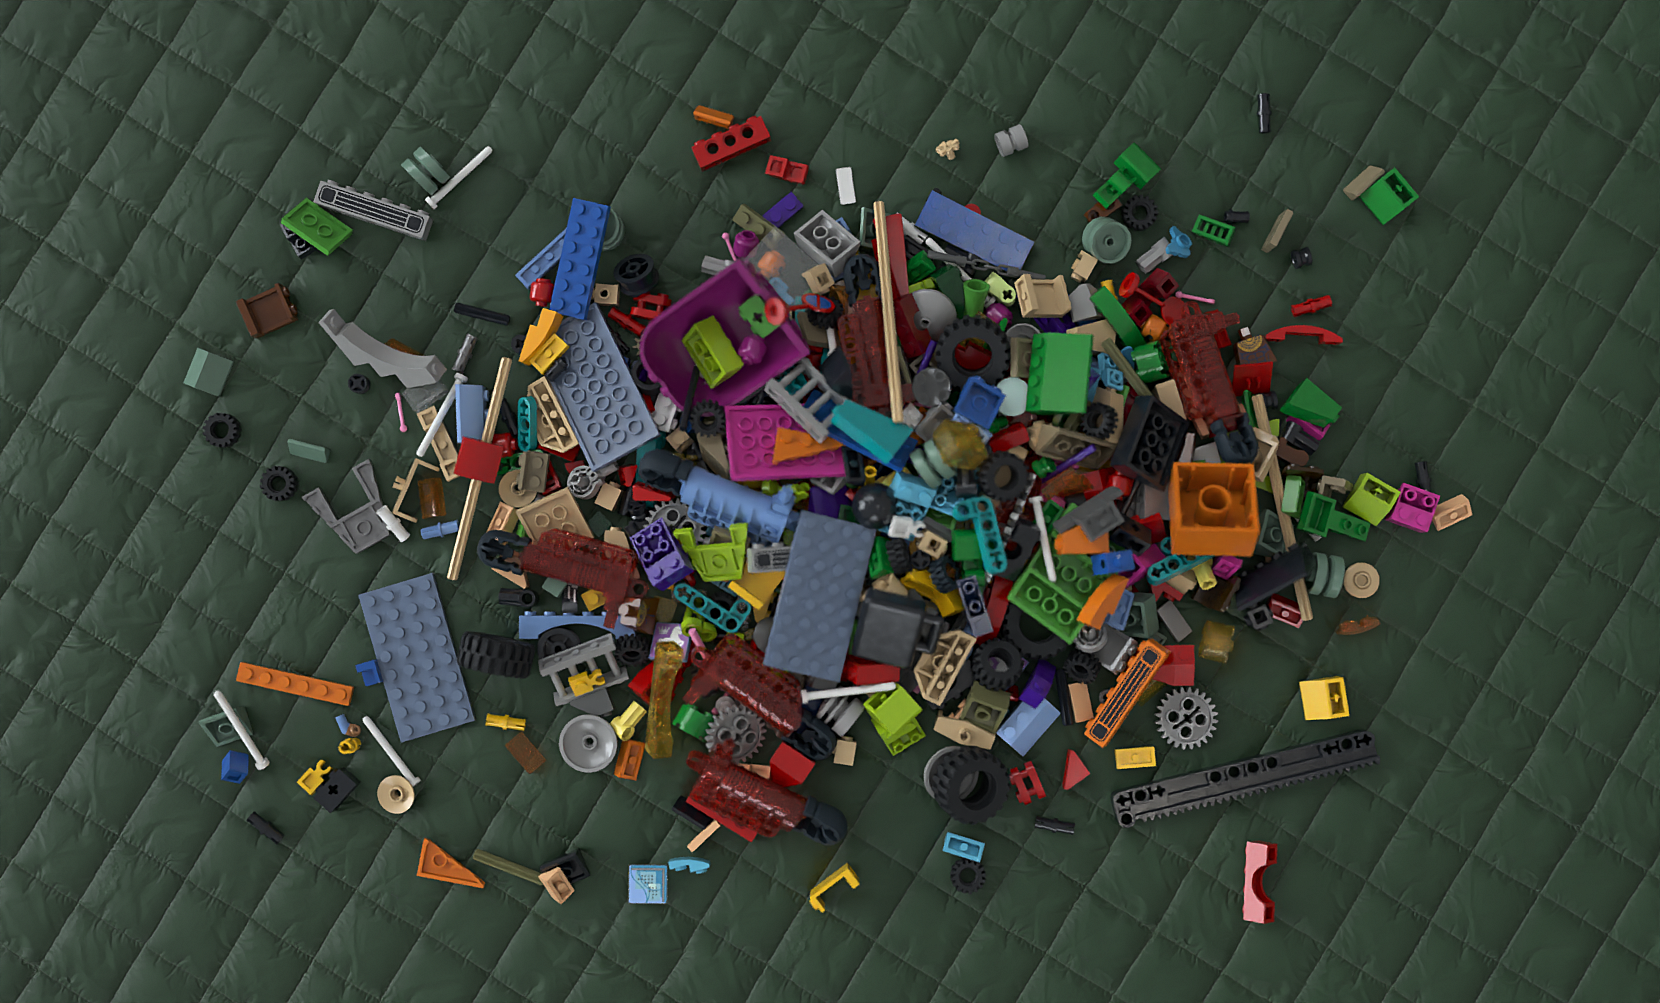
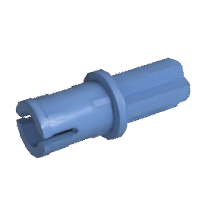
M455 520L443 524L439 522L438 525L422 528L421 536L423 539H429L437 536L444 537L446 534L458 532L460 527L459 521Z

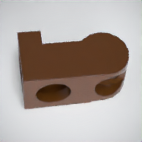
M1116 199L1106 209L1100 202H1097L1084 216L1090 223L1095 218L1101 216L1108 217L1120 209L1122 204Z
M1277 437L1279 441L1276 451L1278 460L1288 465L1298 464L1300 467L1308 463L1309 457L1304 450H1296L1286 445L1288 440L1284 437Z

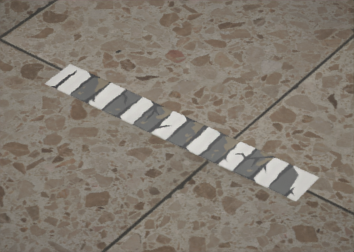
M1031 473L1030 477H1027V481H1030L1029 485L1024 487L1027 490L1025 493H1020L1021 497L1018 498L1001 536L1003 549L1036 477ZM986 572L985 580L990 582L992 575Z

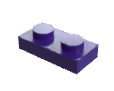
M790 192L762 217L777 228H780L804 206Z

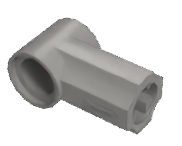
M1165 237L1151 247L1152 249L1136 260L1138 267L1145 274L1160 262H1164L1172 256V254L1166 253V247L1170 243Z
M705 256L701 272L716 275L734 261Z

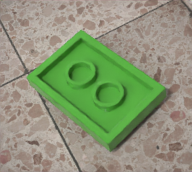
M308 198L300 202L281 220V224L327 256L349 238L353 231Z

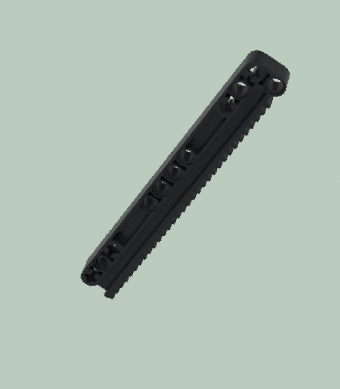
M1355 730L1117 789L1111 794V804L1117 823L1124 828H1130L1134 825L1136 819L1147 822L1148 817L1153 821L1155 815L1161 819L1162 813L1169 817L1170 812L1177 815V809L1184 813L1185 808L1192 811V806L1196 809H1199L1200 804L1203 807H1207V802L1212 806L1215 801L1221 804L1222 798L1229 802L1230 797L1237 800V795L1241 798H1244L1245 794L1252 796V791L1256 794H1259L1260 790L1266 793L1267 788L1274 791L1275 787L1282 789V785L1290 787V783L1297 785V781L1305 783V779L1312 781V778L1320 779V776L1326 778L1327 774L1334 776L1335 772L1342 774L1343 770L1350 772V768L1357 770V767L1365 768V765L1380 764V756L1376 752L1374 735L1366 730ZM1364 736L1367 737V739H1364V742L1355 741V739L1359 740L1363 739ZM1344 739H1347L1349 744L1343 749L1341 743ZM1326 745L1335 746V748H1328L1327 752L1323 751V748H1326ZM1273 757L1274 764L1268 767L1266 761L1268 758ZM1254 762L1255 769L1249 772L1248 764ZM1235 766L1237 772L1234 776H1230L1229 769ZM1217 771L1218 778L1215 781H1211L1210 774ZM1157 786L1162 788V790H1159V794L1148 792L1147 790L1148 788L1150 791H1154L1157 789ZM1138 790H1143L1144 792L1141 799L1135 798V793ZM1119 795L1125 797V799H1122L1121 804L1116 801L1119 799ZM1128 813L1130 815L1129 821L1122 823L1121 816Z

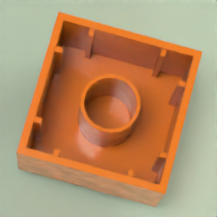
M1173 462L1168 484L1171 553L1177 555L1252 556L1259 534L1254 465Z

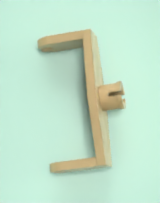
M415 458L406 480L397 476L395 481L400 484L394 482L392 487L401 490L392 513L415 523L418 520L417 518L400 512L398 509L417 465L421 464L438 472L440 469Z
M938 711L934 722L935 731L959 744L991 749L995 734L969 721L942 716L943 711Z

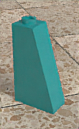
M847 399L842 405L838 403L831 412L834 414L830 421L885 464H888L914 430L902 423H894L893 419Z

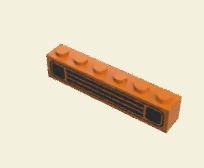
M1153 638L1142 641L1138 647L1139 653L1137 656H1133L1127 663V666H1129L1127 671L1122 672L1116 681L1119 682L1115 688L1112 687L1106 695L1108 699L1105 703H1101L1095 711L1098 714L1094 719L1091 718L1085 726L1087 730L1084 735L1102 748L1109 744L1171 653V651Z

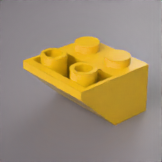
M1333 676L1299 682L1305 720L1350 716L1343 677Z

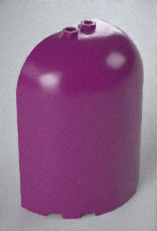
M743 257L732 262L663 311L648 324L643 332L640 342V356L643 365L649 372L648 376L653 383L658 381L662 385L660 391L664 397H669L682 411L693 367L696 364L681 340L694 324L714 316L716 321L720 323L726 337L731 341L734 350L739 355L738 350L743 339L747 336L755 335L750 328L752 326L748 320L745 321L739 314L740 309L738 307L740 304L754 294L756 296L760 294L766 302L770 298H781L760 271L756 273L754 265L747 259L744 261ZM789 311L786 321L763 338L767 350L760 363L747 365L742 362L744 365L736 374L713 389L699 375L692 407L696 406L698 401L702 403L703 399H706V402H709V399H712L713 403L715 401L719 402V406L722 405L723 410L724 406H734L769 380L810 353L808 343L805 338L801 339L803 338L802 331L794 318L790 319ZM756 312L755 318H762L763 314H757ZM705 412L700 417L714 416V414Z

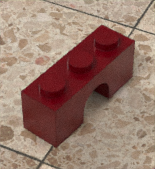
M1156 268L1138 288L1157 299H1167L1179 285L1170 273ZM1134 292L1122 304V307L1138 327L1153 314L1148 308L1153 301L1137 292Z
M910 293L897 297L893 300L895 328L907 358L922 355L926 352L932 339L927 328L918 330L914 324V315L919 311L913 294Z

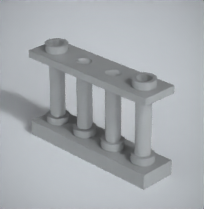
M803 357L794 363L796 367L780 382H776L773 378L769 380L764 391L821 444L829 434L827 428L832 424L830 421L834 414L831 413L823 422H818L813 417V414L829 399L836 404L842 405L847 398L829 389L824 376L812 366L808 358ZM803 372L810 381L796 394L790 395L785 390V387ZM817 385L824 394L808 409L804 408L799 404V401Z
M611 633L538 660L542 677L550 675L557 692L553 693L556 706L567 704L569 701L609 686L620 684L629 679L626 666L619 668L612 653L616 646ZM605 654L612 671L597 677L605 678L603 685H593L594 690L575 697L571 686L564 688L557 671L568 668L571 676L577 675L579 672L575 664L586 661L592 673L598 669L594 657Z

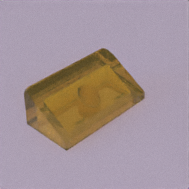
M1151 680L1137 701V704L1143 706L1162 690L1167 683Z

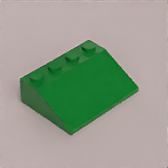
M1069 333L1033 334L1025 411L1038 415L1086 413L1094 335Z

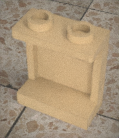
M1023 274L1014 282L1023 318H1062L1071 310V302L1063 275H1058L1053 280L1031 279L1030 274Z

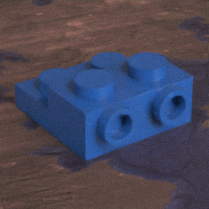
M971 376L965 383L953 412L987 431L1006 395L1001 393L1002 390L1000 388L985 384V380L981 377Z

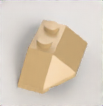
M543 376L528 385L527 396H532L537 403V439L540 445L562 453L577 446L579 442L547 377Z
M961 630L942 633L936 652L934 654H921L913 670L924 699L939 706L942 704L974 645L976 637Z

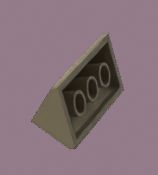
M1042 424L1035 453L1064 462L1086 447L1094 444L1097 450L1074 465L1098 470L1114 454L1117 444L1063 428Z

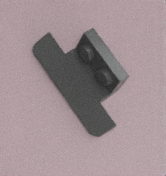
M1114 486L1108 487L1053 523L1054 529L1059 534H1062L1074 525H1080L1090 542L1096 540L1124 522V519L1113 503V500L1123 495L1122 491Z

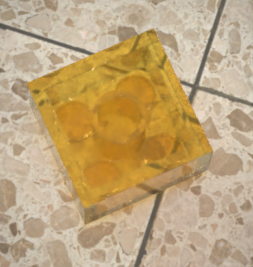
M945 419L932 433L945 465L975 470L988 457L985 444L976 424Z

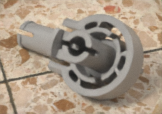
M615 461L597 472H593L590 466H578L569 474L567 487L569 486L573 496L584 500L590 499L597 494L600 486L605 484L606 476L619 470V466H616L618 463Z
M1084 624L1077 634L1081 643L1078 641L1077 636L1074 639L1077 647L1089 653L1102 649L1108 638L1104 624L1100 628L1102 630H1097Z

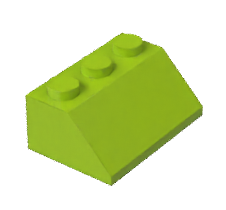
M714 316L695 323L681 340L711 389L732 377L744 365L741 357L734 350L731 341L726 337L720 323L716 321Z

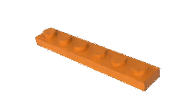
M240 662L236 678L238 682L350 706L354 686L246 662Z

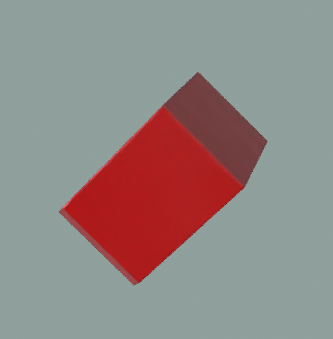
M1068 749L1062 782V787L1067 790L1090 774L1072 749Z

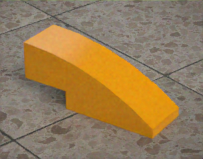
M542 309L538 325L529 326L519 362L527 366L531 365L530 359L554 333H557L563 319L561 314L556 311Z

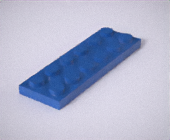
M933 190L915 223V226L966 252L977 255L982 260L996 267L1003 264L1017 267L1021 270L1034 244L1033 241ZM1001 267L1002 270L1007 272V268Z
M573 198L549 310L556 311L562 315L587 320L611 206Z
M814 389L803 407L808 409L824 393ZM829 399L813 414V417L818 422H823L837 404ZM833 423L827 428L829 431L828 437L899 473L902 472L910 458L909 454L914 451L918 440L908 436L888 464H885Z

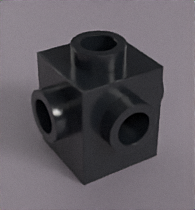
M1257 602L1244 610L1245 616L1243 618L1247 627L1251 626L1252 629L1261 631L1268 628V624L1273 622L1271 618L1273 613L1266 604H1259ZM1256 612L1260 615L1258 619H1255L1253 616Z

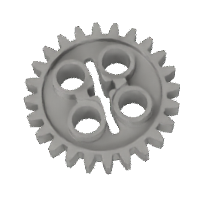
M677 498L676 503H673V500L669 501V504L662 501L661 508L655 505L657 511L650 510L649 512L652 517L645 518L649 521V524L643 527L649 526L662 517L668 527L671 528L672 526L676 527L685 515L686 519L679 525L678 529L684 528L686 523L691 522L694 525L693 533L696 544L699 545L698 542L705 541L701 538V535L707 534V532L702 531V528L706 527V525L691 520L687 514L689 507L685 503L681 504L679 498ZM671 511H676L678 513V518L676 521H670L668 519V515Z
M1187 686L1186 691H1184L1183 687H1179V692L1172 689L1173 695L1165 693L1167 699H1160L1163 705L1156 706L1160 713H1154L1155 716L1159 717L1155 724L1161 725L1157 731H1163L1164 733L1161 735V738L1168 737L1167 743L1170 744L1174 741V747L1176 748L1181 744V749L1185 750L1188 744V747L1193 749L1194 743L1201 747L1200 741L1202 740L1207 743L1205 737H1213L1210 730H1216L1212 726L1213 723L1218 722V720L1213 719V716L1218 714V712L1212 711L1215 705L1208 704L1211 701L1210 697L1204 699L1205 692L1198 695L1199 689L1197 688L1193 692L1189 686ZM1190 699L1192 702L1191 707L1184 709V701ZM1196 707H1200L1198 711L1192 713ZM1175 711L1177 718L1170 722L1168 715L1170 712ZM1184 714L1189 715V716H1188V719H1189L1188 722L1182 721V720H1184V716H1183ZM1199 714H1202L1204 717V721L1201 724H1197L1195 720ZM1179 722H1181V723L1176 727V729H1173V726H1174L1175 724H1178ZM1187 726L1189 733L1183 737L1180 731L1183 727Z
M740 703L739 707L733 704L732 709L725 706L724 713L719 710L720 716L713 715L715 721L708 722L711 729H706V732L709 734L705 737V740L708 742L706 746L710 754L717 761L720 760L723 764L727 762L729 765L734 761L738 765L740 759L744 763L747 756L752 759L751 753H758L756 747L763 746L760 740L766 738L762 735V733L766 732V729L763 727L765 722L762 720L763 717L749 705L745 707Z

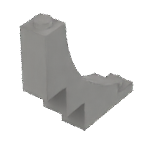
M334 309L329 310L318 322L354 366L369 363L380 377L396 374L406 388L437 383L447 370L436 355H412L386 346L369 336L353 322L345 323Z

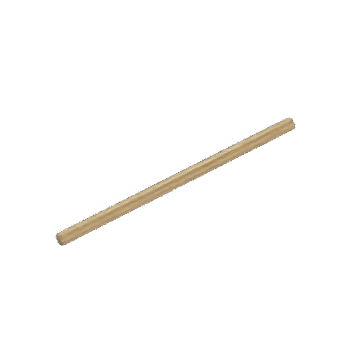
M883 201L874 202V215L892 418L894 423H902L904 417L885 207Z
M507 357L501 358L481 438L482 441L492 443L512 359ZM471 479L447 578L450 580H457L482 481Z
M1263 395L1252 396V402L1258 429L1271 434ZM1275 454L1268 473L1285 548L1288 551L1287 547L1296 543L1291 517L1281 511L1284 487ZM1302 578L1294 582L1301 618L1303 621L1313 619L1305 579Z

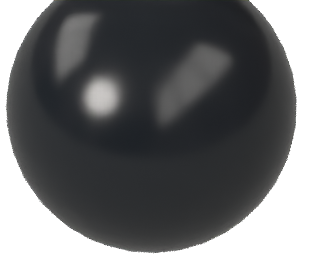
M877 482L869 483L862 486L854 495L852 511L856 520L864 527L874 530L882 529L891 524L893 515L897 516L896 514L899 511V506H896L898 498L894 497L893 490L889 486Z

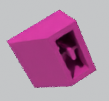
M1402 483L1398 489L1401 493L1384 520L1420 533L1428 532L1440 495Z

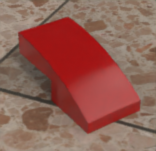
M770 155L765 174L804 185L809 166Z

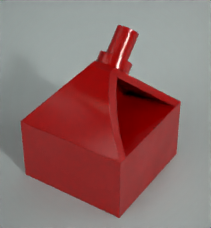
M782 741L770 759L772 774L771 791L776 792L778 788L802 784L814 767L816 760L805 757L794 749L792 744Z

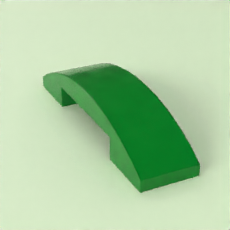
M1105 286L1089 297L1098 312L1103 314L1121 339L1123 347L1131 346L1133 351H1135V347L1146 344L1131 317Z

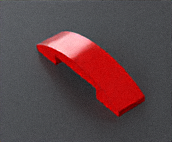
M1308 325L1287 326L1263 336L1266 341L1272 342L1285 340V335L1319 336L1318 344L1338 345L1343 343V338L1320 327Z
M993 575L990 584L991 591L986 603V610L993 631L977 636L975 644L982 645L986 640L990 639L992 641L993 638L997 637L1009 603L1007 597L1012 589L1013 581Z

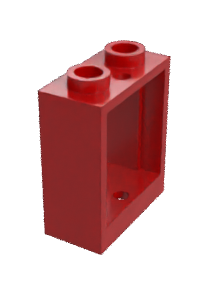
M846 654L841 674L855 685L899 682L900 668Z

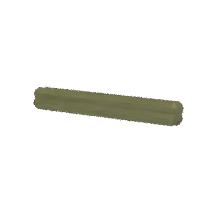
M1108 338L1103 341L1102 347L1119 370L1123 372V375L1139 396L1152 395L1113 340Z
M480 849L474 852L473 859L543 885L538 877L542 874L540 872Z

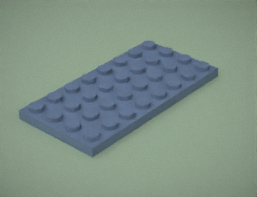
M594 302L590 305L587 320L570 316L562 320L556 334L570 346L560 357L569 366L554 382L550 381L591 470L597 472L660 437L661 434L640 390L632 379V373L598 303Z
M803 510L800 511L763 665L836 682L840 681L876 530L866 528L863 525Z
M434 573L358 595L400 741L405 742L475 721L476 717L461 666L458 665L456 660V648Z

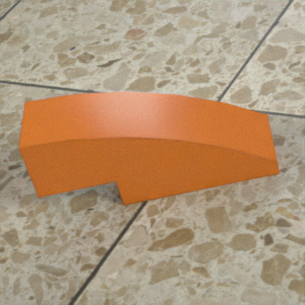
M1112 574L1090 596L1082 608L1077 621L1100 630L1107 613L1114 614L1129 579L1117 574Z

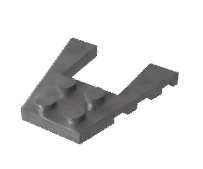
M367 459L352 468L370 502L338 520L321 488L318 487L302 496V499L326 521V524L339 535L355 554H359L391 535L390 530L386 528V523L376 513L383 507L371 459Z

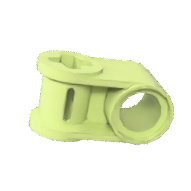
M992 272L985 280L990 285L988 295L995 297L998 303H1003L1006 307L1012 306L1016 298L1015 290L999 275ZM1004 294H1005V295L1011 294L1010 299L1007 298V299L1005 300V299H1004Z

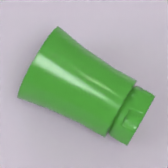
M978 279L966 280L963 283L964 315H969L970 317H975V315L982 316L990 285Z

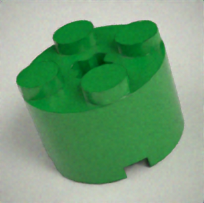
M1159 340L1137 346L1135 351L1131 352L1132 360L1138 366L1136 373L1145 384L1170 376V374H1166V370H1169V365L1164 349H1159L1158 347L1161 344Z
M690 702L687 705L682 704L672 725L680 724L679 729L697 739L700 736L703 737L702 741L706 743L705 737L709 735L706 729H711L708 722H714L713 715L706 711L704 714L698 712L697 709L699 707Z

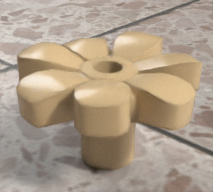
M957 139L949 140L946 143L942 142L936 148V152L942 157L947 154L948 159L952 160L956 157L954 151L960 148V143Z

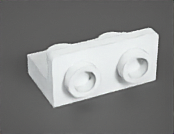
M659 393L652 417L658 430L671 433V430L676 429L678 419H676L677 413L682 410L669 397L666 398L662 393Z

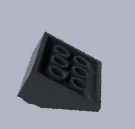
M1153 395L1136 396L1110 466L1127 477L1158 491L1165 492L1173 462L1177 460L1190 423Z
M1296 542L1287 547L1288 551L1284 553L1279 551L1272 555L1271 560L1268 562L1260 561L1254 565L1255 569L1251 571L1246 569L1237 575L1241 578L1240 588L1235 593L1239 612L1310 573L1317 561L1305 542L1301 544Z

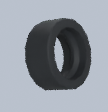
M641 359L638 360L632 368V379L641 394L649 396L661 393L660 388L662 385L659 382L654 385H646L640 382L639 373L645 369V366Z

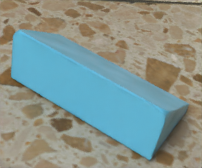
M947 832L943 851L980 863L985 843Z

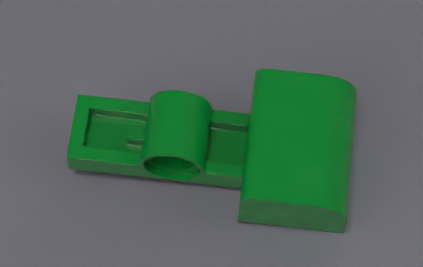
M1134 142L1115 160L1114 164L1120 170L1115 172L1093 196L1107 209L1133 183L1141 190L1161 168Z
M1307 492L1297 530L1314 536L1326 537L1329 529L1331 532L1366 542L1371 523L1334 510L1337 500L1315 492Z
M975 529L951 530L952 559L961 561L962 579L972 575L976 576L983 598L985 573L982 568L983 559ZM988 541V548L994 550L993 542Z

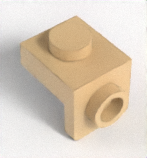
M1044 420L1034 422L1033 426L1027 428L1030 438L1028 443L1032 450L1035 451L1042 424L1052 426V423H1046Z

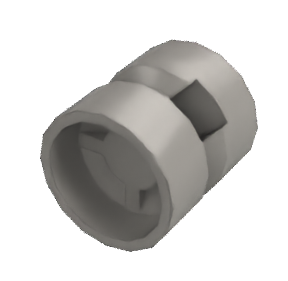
M1020 124L1009 128V132L1003 130L994 134L996 145L1002 157L1012 154L1015 149L1020 151L1028 148V140Z

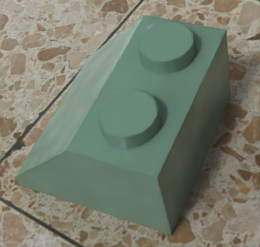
M1135 592L1128 615V622L1125 625L1124 631L1121 632L1127 636L1150 638L1159 630L1155 594Z

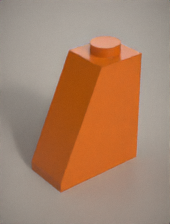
M1076 525L1057 535L1054 542L1055 550H1057V555L1109 553L1108 532L1090 542L1080 525Z

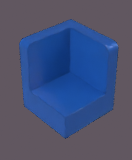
M377 659L355 665L357 673L362 672L365 686L383 682Z
M230 750L222 760L221 780L240 784L248 774V754Z

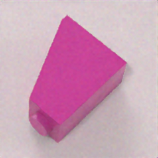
M1153 544L1140 557L1132 554L1134 570L1121 571L1117 575L1129 579L1125 588L1127 589L1147 576L1151 565L1167 557L1156 544Z

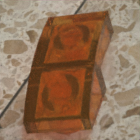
M1369 616L1359 621L1360 624L1357 621L1346 620L1338 625L1339 629L1335 632L1340 635L1358 634L1375 628L1381 623L1377 617Z

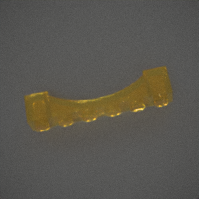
M675 641L656 642L645 740V750L653 759L672 757L671 695L677 671L679 668H682L684 651Z

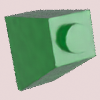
M1306 378L1294 389L1279 411L1324 428L1329 423L1334 424L1340 417L1338 413L1342 407Z

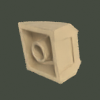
M1255 427L1253 430L1258 441L1259 450L1257 457L1251 464L1254 465L1255 480L1263 482L1275 457L1279 441L1276 436Z

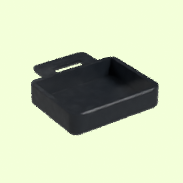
M870 588L867 590L853 640L852 654L857 658L908 669L912 666L916 651L926 654H934L936 652L945 620L941 616L926 613L927 603L924 600ZM924 623L931 625L926 643L919 641Z

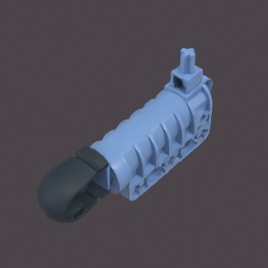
M654 449L648 451L640 460L638 469L641 479L654 488L666 492L672 491L674 495L681 497V502L689 505L687 514L693 521L711 528L718 526L729 530L731 524L748 523L747 537L751 538L750 543L764 544L765 547H770L772 543L779 542L784 528L796 531V522H798L800 514L792 511L796 496H793L794 490L791 489V485L783 486L777 495L774 494L771 497L763 494L762 491L758 492L750 489L749 486H742L735 483V481L724 479L721 475L709 473L698 466L693 467L694 463L692 461H682L681 457L665 450Z

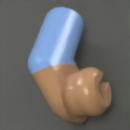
M345 714L335 718L343 734L352 737L360 734V726L348 723Z

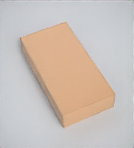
M713 820L705 830L701 831L688 844L687 848L693 852L721 826V823Z

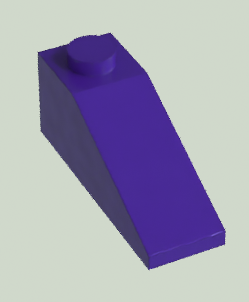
M1038 659L1019 699L1036 709L1045 699L1052 685L1056 667L1046 660Z

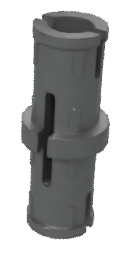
M466 334L461 349L457 351L458 356L451 369L462 374L464 373L463 371L469 358L473 356L471 353L478 338Z

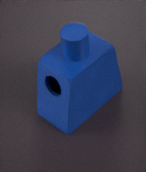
M1132 550L1091 556L1093 575L1135 569ZM1102 560L1105 562V568L1102 566Z

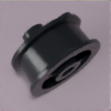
M647 254L630 255L622 259L613 271L614 278L619 282L620 291L633 298L650 291L658 285L659 273L654 268L653 259Z
M551 629L545 632L538 642V657L543 659L559 653L557 651L558 646L562 647V651L580 645L581 640L570 629Z

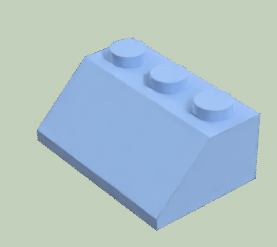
M455 384L457 442L461 444L463 436L481 440L489 410L486 405V401H489V391L483 385Z
M1046 699L1036 709L1020 700L1001 722L996 734L1020 755L1024 756L1061 713Z

